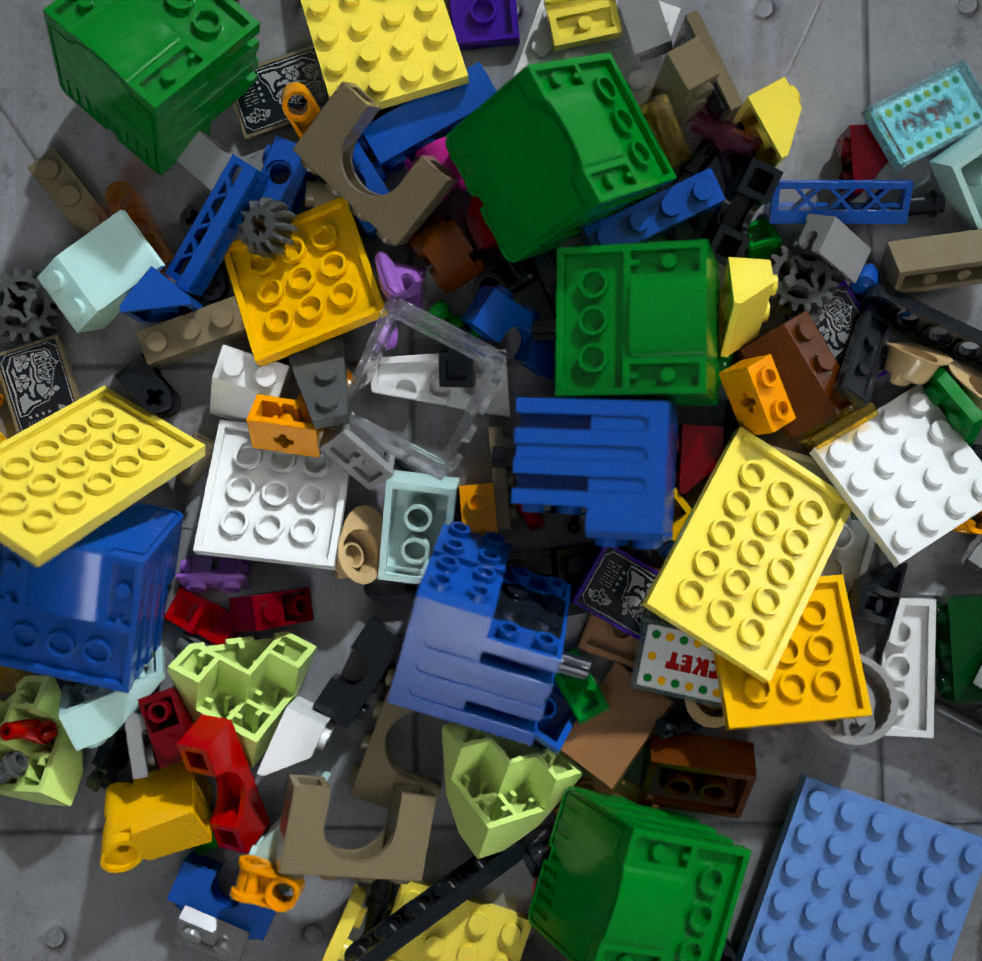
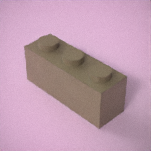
M699 35L666 54L652 90L654 98L671 127L680 122L683 125L689 124L701 115L700 111L708 102L707 97L714 90L713 86L720 74Z
M982 229L887 242L880 266L888 286L903 294L981 284Z
M235 296L136 332L147 364L159 370L220 348L223 344L228 345L248 337Z

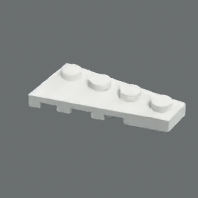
M506 349L475 351L476 386L474 388L439 387V353L369 358L371 391L374 394L510 418Z
M903 597L898 599L891 627H889L879 665L893 681L898 697L897 716L894 724L885 734L886 736L934 738L936 599Z

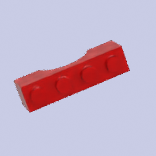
M202 714L176 745L187 771L216 778L217 801L209 824L218 846L248 854L253 844L257 842L270 824V820L232 720Z

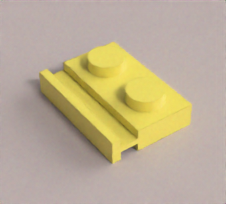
M544 0L554 52L620 38L622 35L616 0Z
M356 884L354 885L322 961H338V959L345 961L344 953L348 946L353 943L352 940L348 939L352 927L359 930L367 912V908L362 907L367 889Z

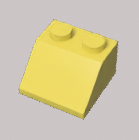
M785 77L748 96L733 120L735 125L738 122L743 123L745 127L743 140L746 145L753 143L757 159L775 168H778L789 154L802 109L799 92L793 85H789Z
M728 257L719 296L720 356L728 357L758 337L762 322L768 321L770 314V303L768 301L770 296H775L778 286V276L772 273L770 260Z

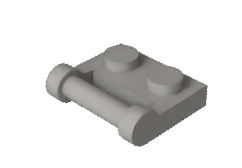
M139 706L134 713L128 716L125 722L133 779L148 777L153 765L157 763V758Z
M185 905L179 916L177 931L172 943L181 947L186 944L223 961H240L250 933Z

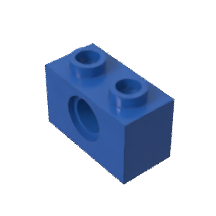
M276 135L273 144H268L263 153L262 163L264 165L261 172L270 178L257 201H260L261 197H270L274 201H282L288 205V211L297 215L306 194L307 180H311L314 174L301 165V157L293 151L297 143ZM279 173H290L288 181L284 184L274 183L275 177Z

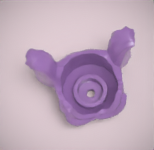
M379 251L374 259L378 274L377 282L389 315L373 321L372 324L378 336L379 347L386 351L394 348L397 344V313L403 312L406 313L408 318H412L423 310V281L426 278L427 267L393 262L386 252Z

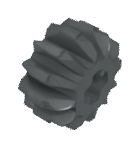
M261 197L260 201H249L250 211H240L244 221L236 225L240 230L244 231L239 240L247 245V250L250 253L260 254L264 258H274L275 254H286L285 244L289 246L294 245L291 233L299 230L296 226L291 225L296 215L288 211L286 203L279 200L274 201L270 197Z

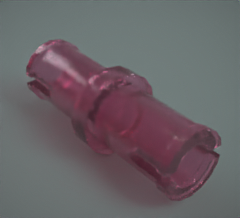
M702 111L696 114V118L700 119V121L696 119L692 121L691 133L698 134L715 142V146L722 150L729 148L746 157H755L756 153L752 152V150L758 152L761 146L762 139L760 137H755L736 128V124L731 121L724 123L706 115Z

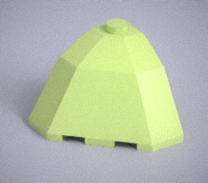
M288 631L274 633L273 638L254 640L253 636L226 639L225 644L205 646L204 642L192 643L168 666V673L194 723L202 714L232 720L248 765L253 768L268 749L286 707L297 697L316 653L317 646Z
M47 675L25 676L15 685L16 692L6 701L0 700V727L5 722L25 719H37L42 722L50 720L57 725L58 733L50 743L43 745L21 738L3 740L0 736V761L7 752L20 751L26 756L29 763L28 769L22 777L12 778L0 785V794L46 805L71 806L84 773L83 751L81 749L76 752L58 717L62 691L54 677Z
M454 722L444 724L442 727L446 796L458 832L477 859L508 849L538 827L562 800L564 790L569 786H574L582 776L583 772L561 750L558 754H555L550 749H544L533 744L530 746Z

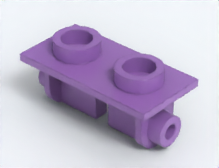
M189 556L187 560H181L180 572L185 574L176 573L175 576L183 588L194 593L206 592V589H220V591L225 593H239L241 589L251 590V585L246 575H244H250L251 562L244 559L219 557L218 569H213V557Z

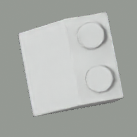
M223 344L212 376L209 413L231 421L247 423V416L257 394L280 398L288 397L294 379L292 368L276 361L260 367L255 362L253 354Z
M297 696L286 707L257 774L261 776L268 775L311 758L317 749L323 751L337 724L332 723L331 718L312 707L314 705L313 702Z

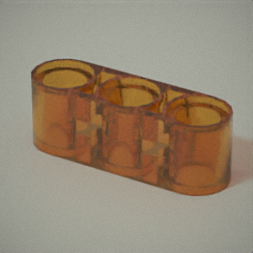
M125 181L113 182L105 191V201L112 215L119 210H125L137 227L147 224V231L143 236L157 254L163 253L162 262L165 266L161 269L160 273L169 277L165 272L175 255L144 197ZM131 194L130 203L127 206L120 207L121 199L125 195Z

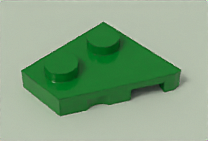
M941 366L925 384V394L934 406L940 408L954 431H958L971 448L982 426V412Z

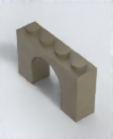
M342 81L293 148V151L301 157L300 163L305 169L313 174L318 173L327 182L325 186L332 194L339 198L343 197L352 205L351 211L362 221H369L377 229L376 234L383 242L391 246L407 244L458 179L434 156L421 155L400 184L391 192L380 195L366 188L355 172L353 153L358 138L381 107L357 84Z
M393 665L390 666L385 679V685L390 687L385 699L379 697L372 714L373 718L378 719L374 731H366L360 750L365 751L361 764L355 762L348 779L349 783L354 784L350 795L387 809L390 806L394 782L428 785L437 797L436 802L442 786L441 782L403 768L391 754L388 743L390 727L401 716L415 711L387 702L397 668Z
M289 774L274 856L279 874H283L291 879H301L304 875H313L328 881H336L340 877H351L365 883L374 882L375 879H389V881L395 884L402 885L408 884L409 881H422L437 798L428 785L394 782L387 822L379 836L364 847L341 849L330 844L324 836V826L331 792L325 777Z

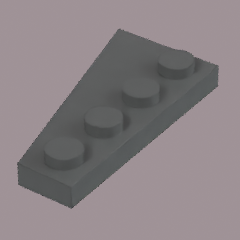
M344 333L287 356L315 429L350 424Z

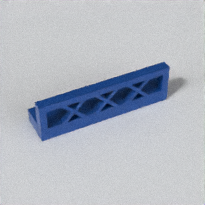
M234 154L229 159L165 272L167 276L177 281L176 285L187 293L203 295L240 231L236 226L244 221L240 211H250L249 201H257L270 178ZM238 166H240L242 170L233 184L232 177ZM220 200H224L216 214L215 207ZM208 229L199 244L198 237L201 231ZM191 259L183 274H179L178 272L184 261Z
M780 180L769 204L763 205L762 216L769 224H806L807 221L805 219L808 214L835 216L843 224H907L914 182L911 180ZM780 189H795L802 198L797 202H779ZM801 189L810 190L806 194H804ZM821 189H829L836 197L831 202L810 201ZM835 189H845V190H844L842 193L839 194ZM856 189H864L870 196L866 202H846L844 200ZM870 189L879 190L874 194ZM890 189H902L900 203L880 202L879 199Z

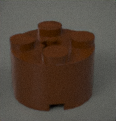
M448 211L416 233L414 239L409 242L427 267L430 264L434 266L428 271L446 294L449 291L454 293L487 270Z

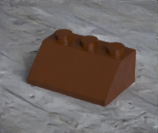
M807 310L736 351L741 360L771 354L796 419L781 428L788 440L794 439L852 405L848 400L833 391L841 367Z
M653 733L644 749L638 804L650 806L658 804L664 808L740 819L757 778L754 743L689 733L661 739L659 734ZM648 793L653 796V799H647Z

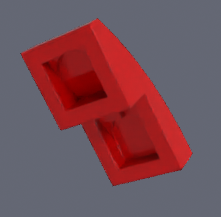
M183 587L178 589L164 618L189 633L199 634L216 645L225 644L226 639L237 638L240 633L233 632L230 610L197 593L189 592Z

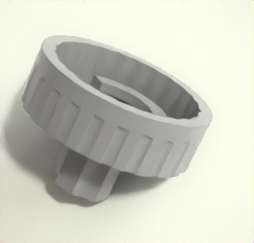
M860 655L873 715L855 718V724L852 719L805 723L813 735L835 748L857 749L880 739L890 730L897 716L898 697L893 681L878 663L863 655Z

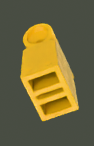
M183 761L150 772L148 777L134 779L133 784L116 782L106 787L103 813L106 820L103 827L100 865L106 872H126L137 866L143 858L150 861L212 842V829L209 824L211 819V786L203 774L187 771Z

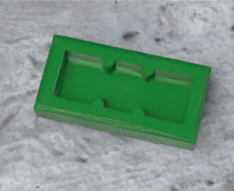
M576 647L568 651V653L581 656ZM590 671L585 680L560 672L554 674V679L580 726L610 709Z

